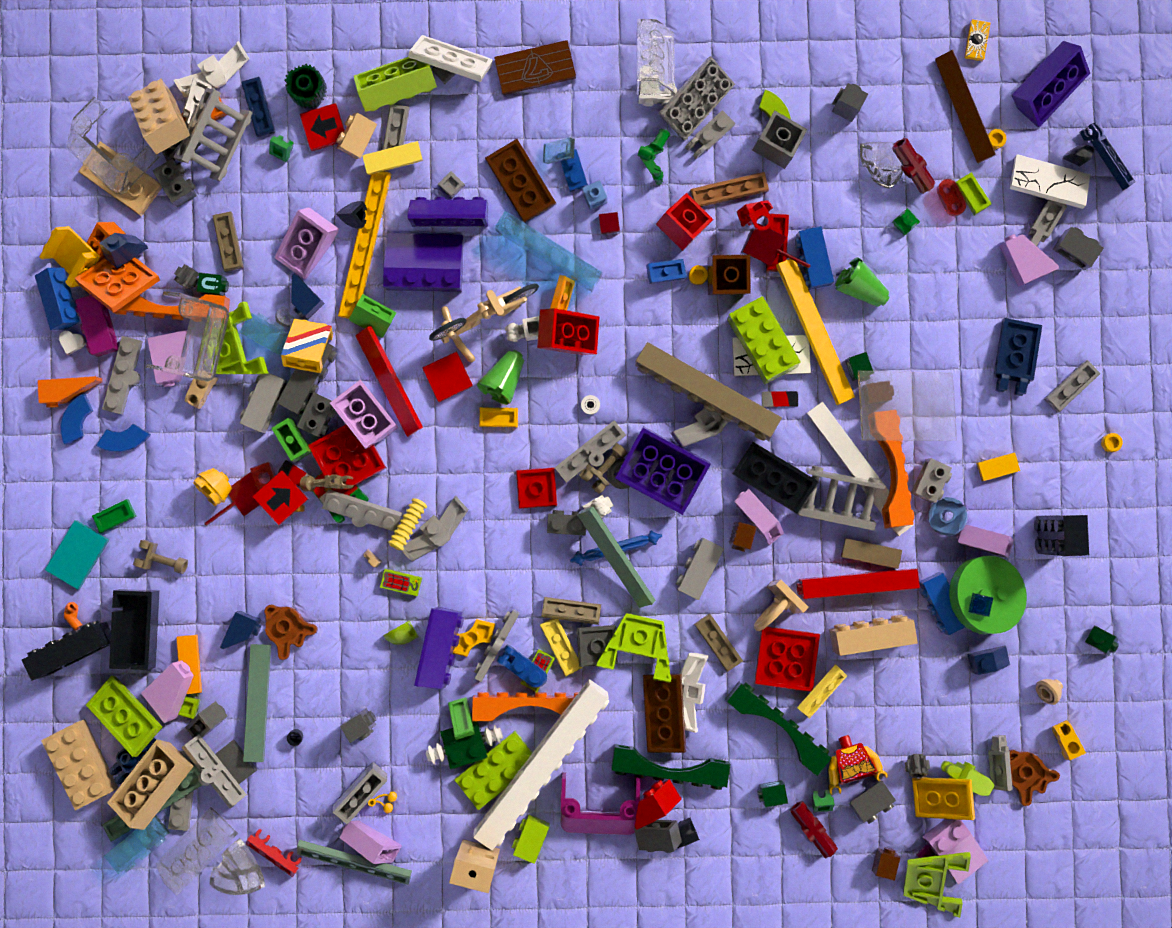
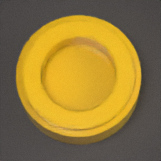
M994 129L988 133L994 150L1001 148L1006 143V134L1002 130Z
M701 265L692 267L688 275L689 280L694 285L705 283L708 278L706 268Z
M1116 433L1106 434L1101 440V446L1107 452H1116L1121 449L1123 444L1122 438Z

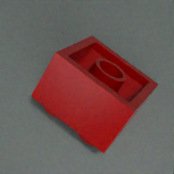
M686 193L664 213L656 225L683 251L714 219Z
M670 779L665 782L657 781L651 786V789L643 793L644 797L638 802L634 826L636 830L666 816L682 800Z

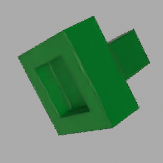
M281 135L278 137L273 136L270 140L269 154L286 162L290 158L294 142L291 140L288 143L283 141L284 137Z
M907 208L892 223L905 236L920 221Z
M825 790L824 798L818 796V791H813V813L833 811L835 804L829 790Z

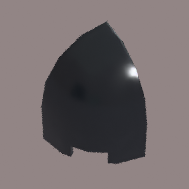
M1077 146L1067 152L1062 159L1080 167L1091 159L1094 146Z
M364 201L352 202L337 212L336 215L350 227L362 229L367 221L365 220V210H367Z
M691 817L678 823L682 842L677 848L700 840Z

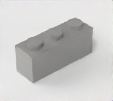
M270 373L259 374L255 381V384H257L255 390L251 391L248 396V406L241 412L240 424L266 434L277 409V402L288 381Z
M702 538L701 541H696L693 547L695 553L692 558L688 557L684 565L687 569L684 575L680 574L676 581V585H678L677 590L697 600L700 599L724 550L723 547L705 538Z
M372 762L335 802L333 813L348 825L387 782V773Z

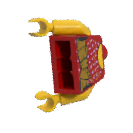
M849 735L838 739L842 749L835 751L834 756L831 757L828 769L830 782L828 788L831 795H833V788H838L840 794L842 791L840 785L873 775L880 782L879 775L881 773L885 778L888 777V774L883 770L878 754L873 750L863 746L862 743L853 745Z

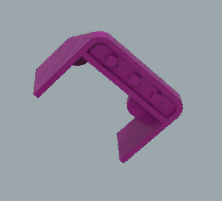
M562 772L560 823L564 831L568 833L631 835L635 832L634 826L638 802L640 801V778L635 777V800L624 801L620 806V813L580 812V803L576 799L565 798L566 772Z

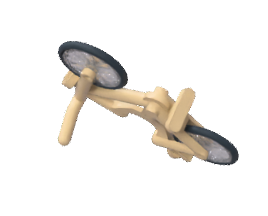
M534 283L523 288L519 286L497 297L494 291L489 290L486 293L488 300L477 304L478 310L466 319L458 318L452 321L448 307L443 306L441 312L444 322L441 323V327L430 334L429 340L436 341L441 339L445 344L449 342L450 338L469 362H474V355L465 346L459 335L479 325L482 318L488 320L494 314L505 316L512 310H517L521 304L527 301V297L538 290L539 285Z

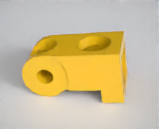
M1067 720L1052 726L1053 734L1058 740L1057 742L1062 750L1061 753L1064 759L1072 760L1086 754L1073 727Z

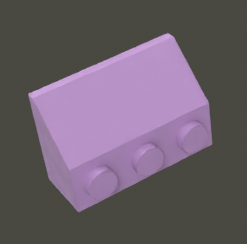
M361 379L330 402L365 449L383 440L398 428Z

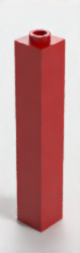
M915 568L802 578L797 583V593L803 599L920 588L918 569Z

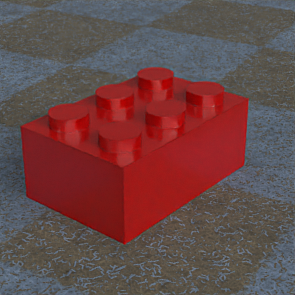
M556 308L540 309L537 348L577 355H597L600 316Z

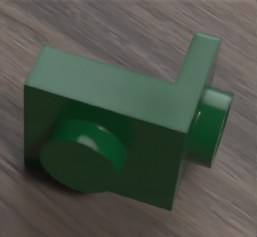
M1095 625L1085 643L1102 651L1107 656L1111 653L1114 654L1119 646L1116 636Z

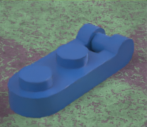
M508 644L505 646L504 653L496 661L530 686L542 687L547 681L546 672ZM511 655L515 657L512 663L508 661Z

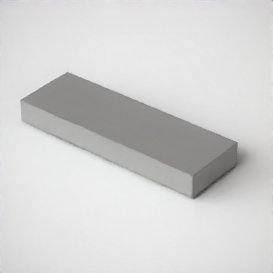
M390 105L383 150L404 145L410 111L408 106Z
M1085 360L1044 400L1059 413L1101 373L1088 360Z

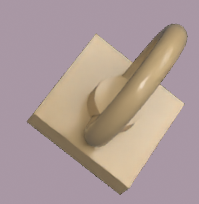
M781 579L771 581L767 588L775 595V602L756 620L754 629L756 631L765 629L784 610L787 611L789 609L793 614L804 613L809 607Z

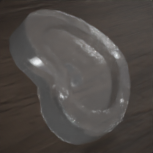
M281 307L275 314V320L278 324L285 327L292 325L294 317L290 315L288 308Z

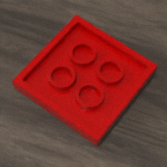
M346 424L308 445L324 476L340 475L353 477V479L346 480V485L355 486L387 468L375 445L365 449ZM331 488L333 491H336V492H339V493H343L344 491L348 490V489H345V488H344V489Z
M768 626L761 630L754 683L811 692L814 685L820 634Z

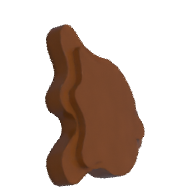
M271 604L264 610L266 615V635L276 644L278 657L281 660L289 658L291 644H294L296 647H302L306 636L314 635L318 631L317 625L306 622L294 608L287 606L278 607Z
M1012 749L1009 750L1012 786L1019 793L1020 803L1023 806H1029L1032 802L1033 791L1036 790L1041 794L1045 793L1047 784L1059 780L1060 774L1056 770L1048 769L1038 756L1030 752H1017Z

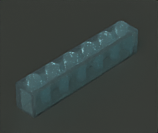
M505 211L495 226L496 232L592 292L601 279L602 272L510 213Z

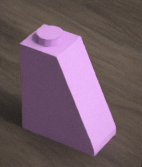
M1013 234L1005 238V242L1000 245L1018 287L1059 269L1058 264L1023 234L1017 237Z
M187 331L147 338L155 380L157 384L163 385V387L175 386V382H180L182 379L191 341V333Z
M750 489L746 492H741L734 501L737 508L753 526L757 527L756 530L769 545L784 534L779 521Z
M966 525L956 535V539H959L958 543L1005 558H1009L1014 542L1010 536Z
M183 660L174 662L141 693L164 723L175 720L178 717L194 674L190 671L189 665L183 662Z
M350 821L348 825L345 824L339 837L373 864L393 863L402 847L398 842L361 821Z

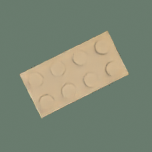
M162 79L152 81L147 87L133 92L128 97L143 138L156 155L190 136L174 95Z
M902 614L893 615L889 620L883 617L874 618L870 623L864 620L855 621L851 626L836 624L834 628L829 629L832 650L839 656L918 644L914 620Z
M85 719L41 740L75 810L118 789Z
M157 739L107 803L129 828L145 830L194 766L170 742Z

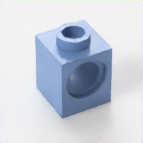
M600 180L582 188V194L590 210L607 203L608 197Z

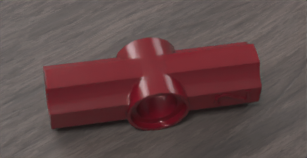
M907 138L896 141L893 144L892 150L902 164L901 169L903 173L912 179L920 193L933 189L935 181L926 169L927 163L925 159L916 153Z
M803 801L794 804L789 811L800 824L802 831L810 842L814 843L825 859L834 855L838 848L828 836L826 829L818 818L814 817Z

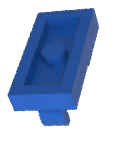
M577 149L558 154L569 191L587 186V180Z
M683 259L646 265L649 284L687 278Z

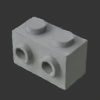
M932 458L926 459L911 494L930 503H937V500L940 501L944 494L942 489L945 483H948L951 479L952 473L950 471L952 467Z

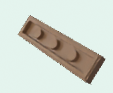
M765 172L690 189L692 199L700 207L769 191Z

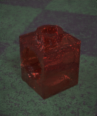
M270 462L250 468L258 490L267 484L261 482V476L264 473L270 475V480L276 476Z

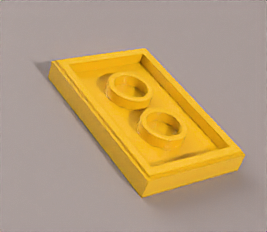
M912 778L916 817L972 821L975 819L971 779Z

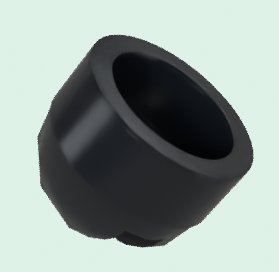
M293 729L287 735V742L291 746H298L303 740V733L299 729Z

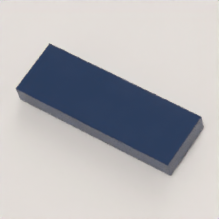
M256 77L241 81L248 109L253 112L251 119L256 136L261 137L275 133L261 78Z

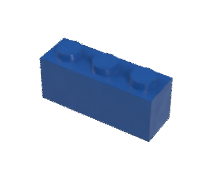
M822 226L799 231L794 238L795 246L797 249L799 248L801 255L799 259L811 265L810 268H807L800 264V267L804 268L805 274H803L806 285H808V290L832 285L834 279Z
M46 268L36 274L35 279L50 330H65L79 323L70 287L65 283L67 280L65 269Z
M938 572L919 581V592L923 598L927 599L929 603L927 608L931 615H935L938 621L936 622L938 630L946 635H951L965 628L951 607L949 597L950 584L944 573Z

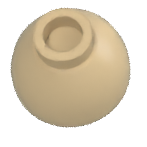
M1043 679L1036 683V692L1045 703L1055 705L1059 702L1063 685L1059 680Z

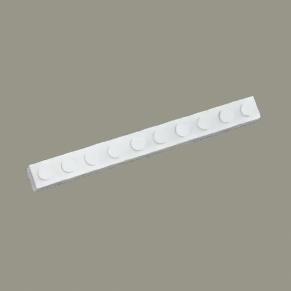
M588 679L474 829V839L492 851L496 845L500 846L506 832L514 828L519 815L523 816L529 802L537 798L538 790L542 785H547L551 778V773L560 768L564 756H568L574 748V743L583 738L586 732L585 729L588 725H592L595 722L600 709L604 710L609 703V696L606 690Z

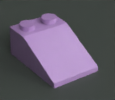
M309 207L298 210L276 253L275 259L303 279H307L331 246L339 228Z
M944 819L923 836V839L936 856L970 852L971 860L968 872L947 869L958 885L988 862L987 857L973 835L961 820Z

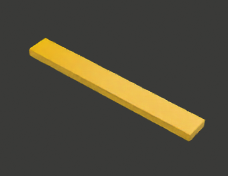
M383 171L371 174L364 202L367 210H365V220L367 221L364 227L358 229L338 313L339 317L349 319L360 297L364 294L392 176L389 172Z
M788 259L776 265L836 405L855 398L797 262Z

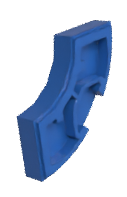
M81 394L75 398L63 414L61 436L63 443L66 445L84 437L83 423L86 417L93 412L86 394Z
M132 424L127 430L122 432H113L106 429L96 446L108 451H127L143 444L151 434L136 424Z

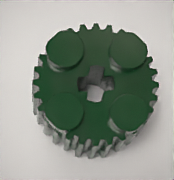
M307 64L302 65V67L298 66V68L294 67V70L288 71L287 79H284V81L287 83L285 84L287 93L294 103L300 105V107L304 106V108L307 106L308 108L319 107L321 100L324 101L323 97H326L325 93H327V85L320 72L314 66H308Z

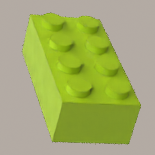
M763 296L728 315L727 321L737 338H739L764 385L799 366L801 363L799 357Z

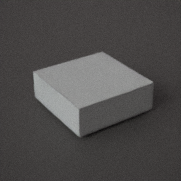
M450 171L438 183V186L452 199L465 184Z

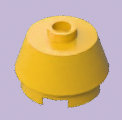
M214 468L197 474L193 482L198 491L202 492L214 506L221 502L224 503L232 489L228 482V477L223 472L219 473Z

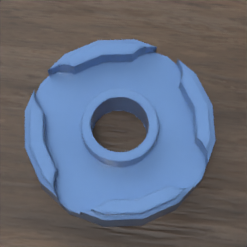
M945 497L932 504L929 509L928 520L935 532L951 536L958 534L964 529L967 524L968 513L961 501ZM946 512L953 513V517L949 521L943 520V515Z

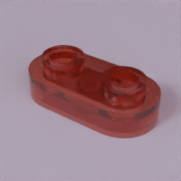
M945 179L937 186V194L946 212L950 216H959L965 211L966 202L956 182L952 179ZM943 188H948L949 193H945ZM952 204L957 206V210L952 209Z

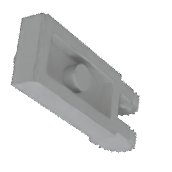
M722 110L695 135L685 148L690 150L699 142L702 147L693 155L697 159L735 126V122Z

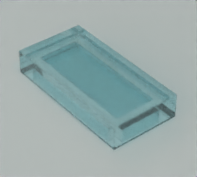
M565 138L545 143L543 146V163L550 164L574 158L575 139Z

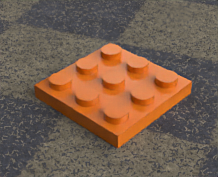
M134 257L119 268L114 267L104 258L77 276L75 281L114 313L159 282L160 279L155 272Z

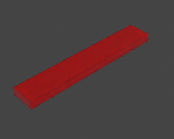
M372 326L366 327L355 336L406 436H411L421 430L423 426Z

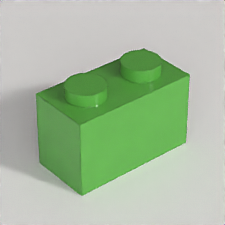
M287 418L272 427L273 432L291 461L297 462L312 453L293 419Z

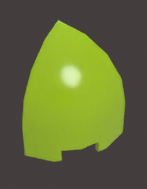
M410 620L383 635L388 642L395 645H403L419 637Z

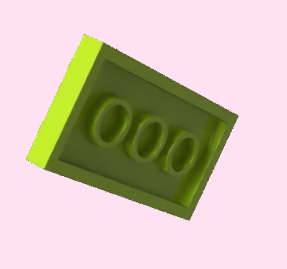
M111 675L86 704L132 757H137L162 729V725L116 676Z
M513 731L501 741V744L498 743L487 752L488 758L475 762L454 780L477 810H479L509 785L533 752L518 733Z

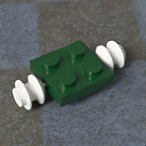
M472 721L475 734L461 739H455L453 728L440 731L444 747L439 743L433 749L431 746H428L426 751L427 759L429 762L432 761L434 765L437 759L443 762L446 755L451 770L486 759L488 754L484 743L487 742L488 745L492 746L493 742L497 741L501 744L500 739H503L500 727L497 728L494 725L493 730L485 728L482 735L478 721Z

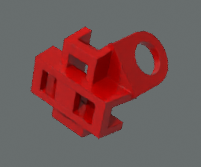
M769 200L745 204L736 211L742 227L747 224L749 226L753 224L757 230L765 231L772 225L769 211L773 209V206ZM764 216L768 219V224L761 227L757 224V220Z

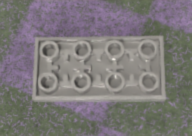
M709 56L661 109L659 114L682 140H686L732 89L735 83L717 62Z

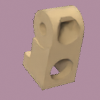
M197 370L185 396V402L201 409L213 385H216L219 378L204 370Z

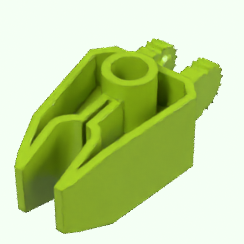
M949 761L942 762L941 769L950 776L949 778L971 779L972 791L980 796H990L995 785L990 778L976 771V766L966 761L964 764L957 761L956 765Z

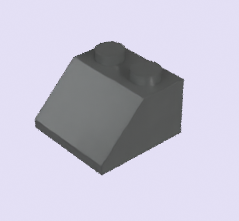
M774 110L752 151L785 169L794 157L807 129Z

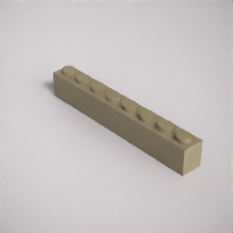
M649 342L646 343L636 360L635 366L638 367L637 370L639 372L654 376V380L661 384L666 383L670 385V388L676 393L682 392L686 394L690 401L694 403L700 402L708 411H716L721 414V418L728 422L732 420L738 424L737 426L740 429L755 433L754 436L759 440L769 441L782 419L779 415Z

